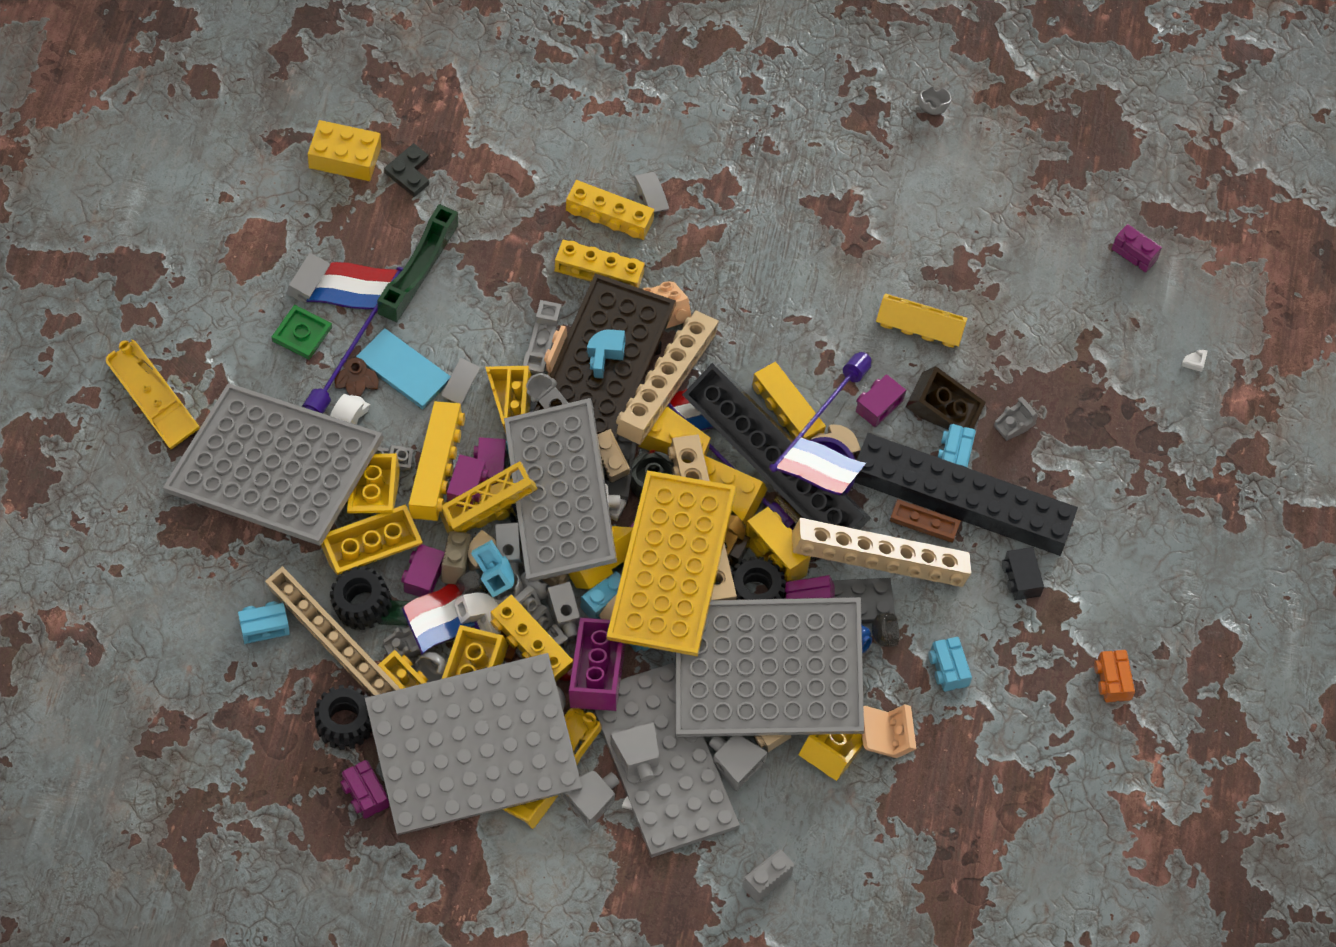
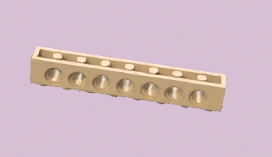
M695 311L691 318H686L682 331L678 330L676 332L673 343L667 345L664 356L659 357L656 361L655 369L648 372L644 385L640 384L637 388L635 398H630L625 412L621 411L618 415L616 434L641 445L715 337L719 323L718 320L698 311Z
M699 434L672 438L671 447H668V456L674 462V467H672L673 475L710 481ZM687 459L690 460L691 463H685L682 460ZM725 544L723 545L716 581L720 584L714 585L711 600H736L737 597Z
M799 518L792 531L793 553L960 587L964 586L971 575L969 552Z
M283 566L265 581L269 590L277 599L284 603V606L370 696L400 689Z

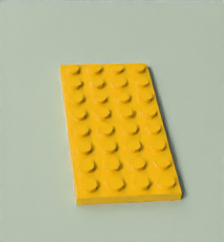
M647 470L606 636L607 640L698 657L735 498L736 486Z

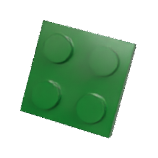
M294 304L271 336L272 342L310 360L332 329V323Z

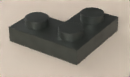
M413 143L384 167V173L415 197L429 185V179L417 171L429 160V155Z

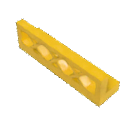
M519 461L442 505V508L452 528L456 532H464L538 490L535 482L529 478L522 462ZM519 469L524 479L517 483L509 482L511 474ZM496 482L503 483L501 492L497 494L489 493L492 484ZM477 493L483 495L480 504L476 506L470 504L473 495ZM457 504L464 506L462 514L454 518L450 508Z

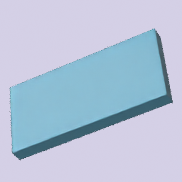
M385 328L356 356L364 360L367 368L373 370L379 378L421 409H424L446 387L451 377Z

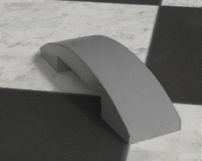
M540 300L529 348L526 351L523 366H529L531 373L544 374L546 362H544V357L547 350L552 348V339L557 329L562 304Z

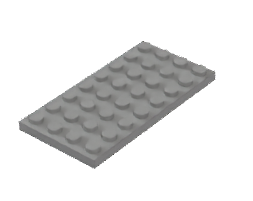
M591 398L504 418L510 465L512 466L521 461L529 478L535 482L538 490L516 502L527 581H538L616 563V551ZM519 469L512 473L513 483L524 479Z
M674 663L621 679L617 711L593 709L596 720L600 721L602 725V735L626 796H628L632 806L633 814L650 857L652 858L739 829L740 824L704 737H676V668ZM654 722L659 750V765L652 768L654 778L642 782L638 772L632 774L625 772L611 747V734Z

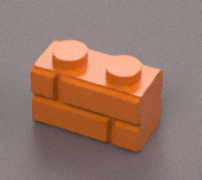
M1127 651L1101 652L1098 659L1094 662L1095 673L1100 675L1101 680L1098 683L1099 694L1104 695L1106 703L1132 700L1135 689Z

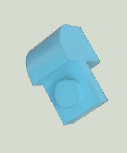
M603 330L596 333L589 340L587 352L588 357H591L590 369L594 371V378H603L605 359L623 360L626 341L625 331Z
M492 540L472 550V556L483 571L481 580L492 597L512 588L514 573L506 556L501 555Z

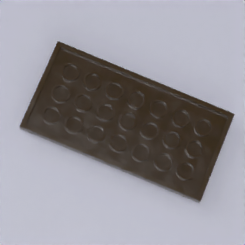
M595 273L549 376L556 380V388L568 403L591 398L597 435L611 429L617 441L619 435L616 434L618 424H616L617 417L621 411L625 412L629 399L635 398L637 388L645 378L674 311L676 300ZM603 330L625 331L626 341L623 360L605 359L603 378H594V371L590 369L591 357H588L587 352L589 340L596 333ZM553 400L550 407L562 405L561 400ZM539 401L537 402L534 411L544 409L543 406L539 403Z

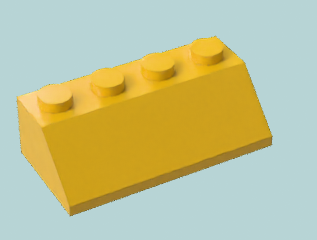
M405 504L394 508L393 513H380L328 532L321 547L330 567L339 575L346 570H352L353 567L358 568L422 545L423 542Z

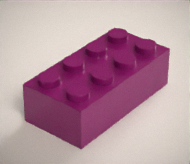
M580 618L569 687L570 708L617 711L626 643L607 640L606 636L610 620Z

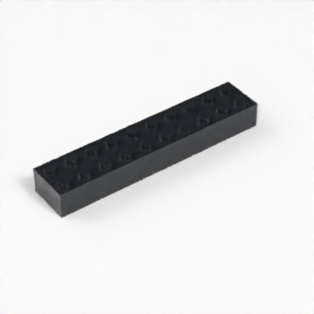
M711 363L682 394L804 519L860 530L871 519L845 491L841 495L833 494L798 477L780 471H770L769 466L779 459L794 440L719 365Z
M867 433L857 461L866 464L857 474L854 483L1059 556L1062 554L1078 507L871 433Z

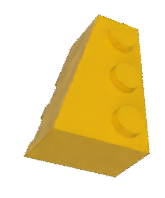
M529 366L485 367L505 434L504 418L530 412L531 399L526 388V384L531 377Z
M666 407L639 447L668 455V447H671L672 438L699 434L703 454L706 456L711 438L669 407ZM682 460L685 463H691L690 460Z
M704 455L711 482L736 486L731 513L737 515L746 526L747 520L755 515L768 490L763 481Z
M612 526L617 558L616 563L568 573L576 588H593L612 575L613 568L622 562L623 564L625 563L633 527Z

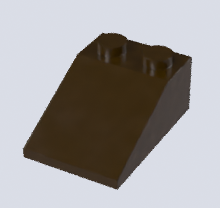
M934 366L922 372L906 408L921 419L949 430L951 424L974 429L986 402L941 369Z

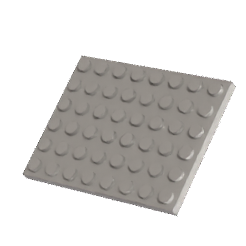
M228 383L163 489L165 493L321 546L384 437L380 432Z
M861 597L711 600L698 657L676 653V737L864 734Z
M548 653L365 698L397 835L582 789Z

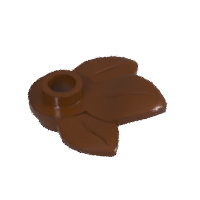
M357 357L351 358L346 362L345 369L339 371L334 381L335 388L342 389L346 387L349 396L360 397L365 387L377 390L379 386L376 373L367 368L364 360ZM359 365L360 368L358 371H353L352 366Z

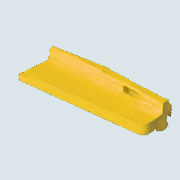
M127 340L121 341L119 344L120 350L108 354L106 363L167 446L172 450L199 430L200 426L135 340H132L130 343Z
M571 708L564 718L573 753L579 741L581 740L582 742L580 748L574 754L576 765H578L583 754L600 733L602 725L600 721L596 720L595 714L591 712L584 713L579 708ZM558 795L502 810L528 823L533 829Z

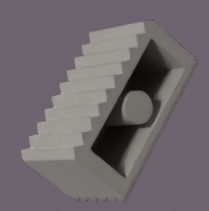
M779 849L744 877L742 887L755 902L759 903L760 900H763V897H766L767 894L774 891V888H777L778 885L781 886V883H784L785 880H788V877L792 876L794 863Z

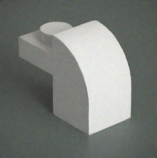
M343 394L334 406L330 416L357 425L358 419L368 412L370 404L364 402L359 396Z
M481 592L465 594L454 602L461 624L477 621L480 630L496 634L501 633L490 623V612L499 605L490 595Z

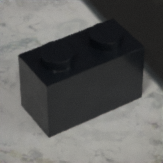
M1029 547L1007 551L1005 559L1002 560V569L1008 575L1007 586L1009 592L1013 593L1014 600L1041 597L1044 584L1034 548Z

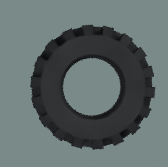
M754 556L749 557V561L746 559L741 560L740 565L736 564L733 571H731L737 595L736 600L783 599L786 587L785 575L783 571L780 572L778 564L773 565L772 560L764 561V557L760 556L759 559H755ZM749 582H760L768 588V591L762 594H754L748 591L744 585Z
M364 566L361 569L353 567L350 572L348 570L344 571L342 577L338 576L336 578L337 583L332 584L331 588L333 591H330V601L340 621L342 620L344 625H349L351 629L355 630L357 627L360 630H365L366 626L373 628L376 622L380 624L383 621L382 617H387L389 614L387 609H391L392 606L390 591L379 572L376 573L372 568L368 570ZM364 592L371 593L370 597L363 603L351 604L353 598L358 594Z
M339 685V689L335 690L332 687L329 689L328 694L324 692L321 695L322 700H317L316 708L314 709L317 734L319 737H322V741L325 744L330 742V747L335 748L339 746L340 750H345V747L349 746L350 749H353L355 744L358 743L360 746L364 743L363 738L368 740L372 727L365 701L368 695H363L361 689L358 688L355 691L354 686L349 685L348 688H344V685ZM342 710H349L357 715V718L352 723L346 725L337 724L331 720L335 713Z

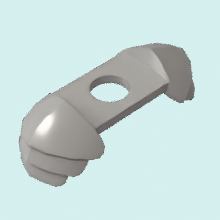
M538 373L531 376L528 380L526 388L531 401L534 403L539 401L544 409L550 408L551 402L556 399L561 400L562 405L568 403L556 388V380L549 375Z

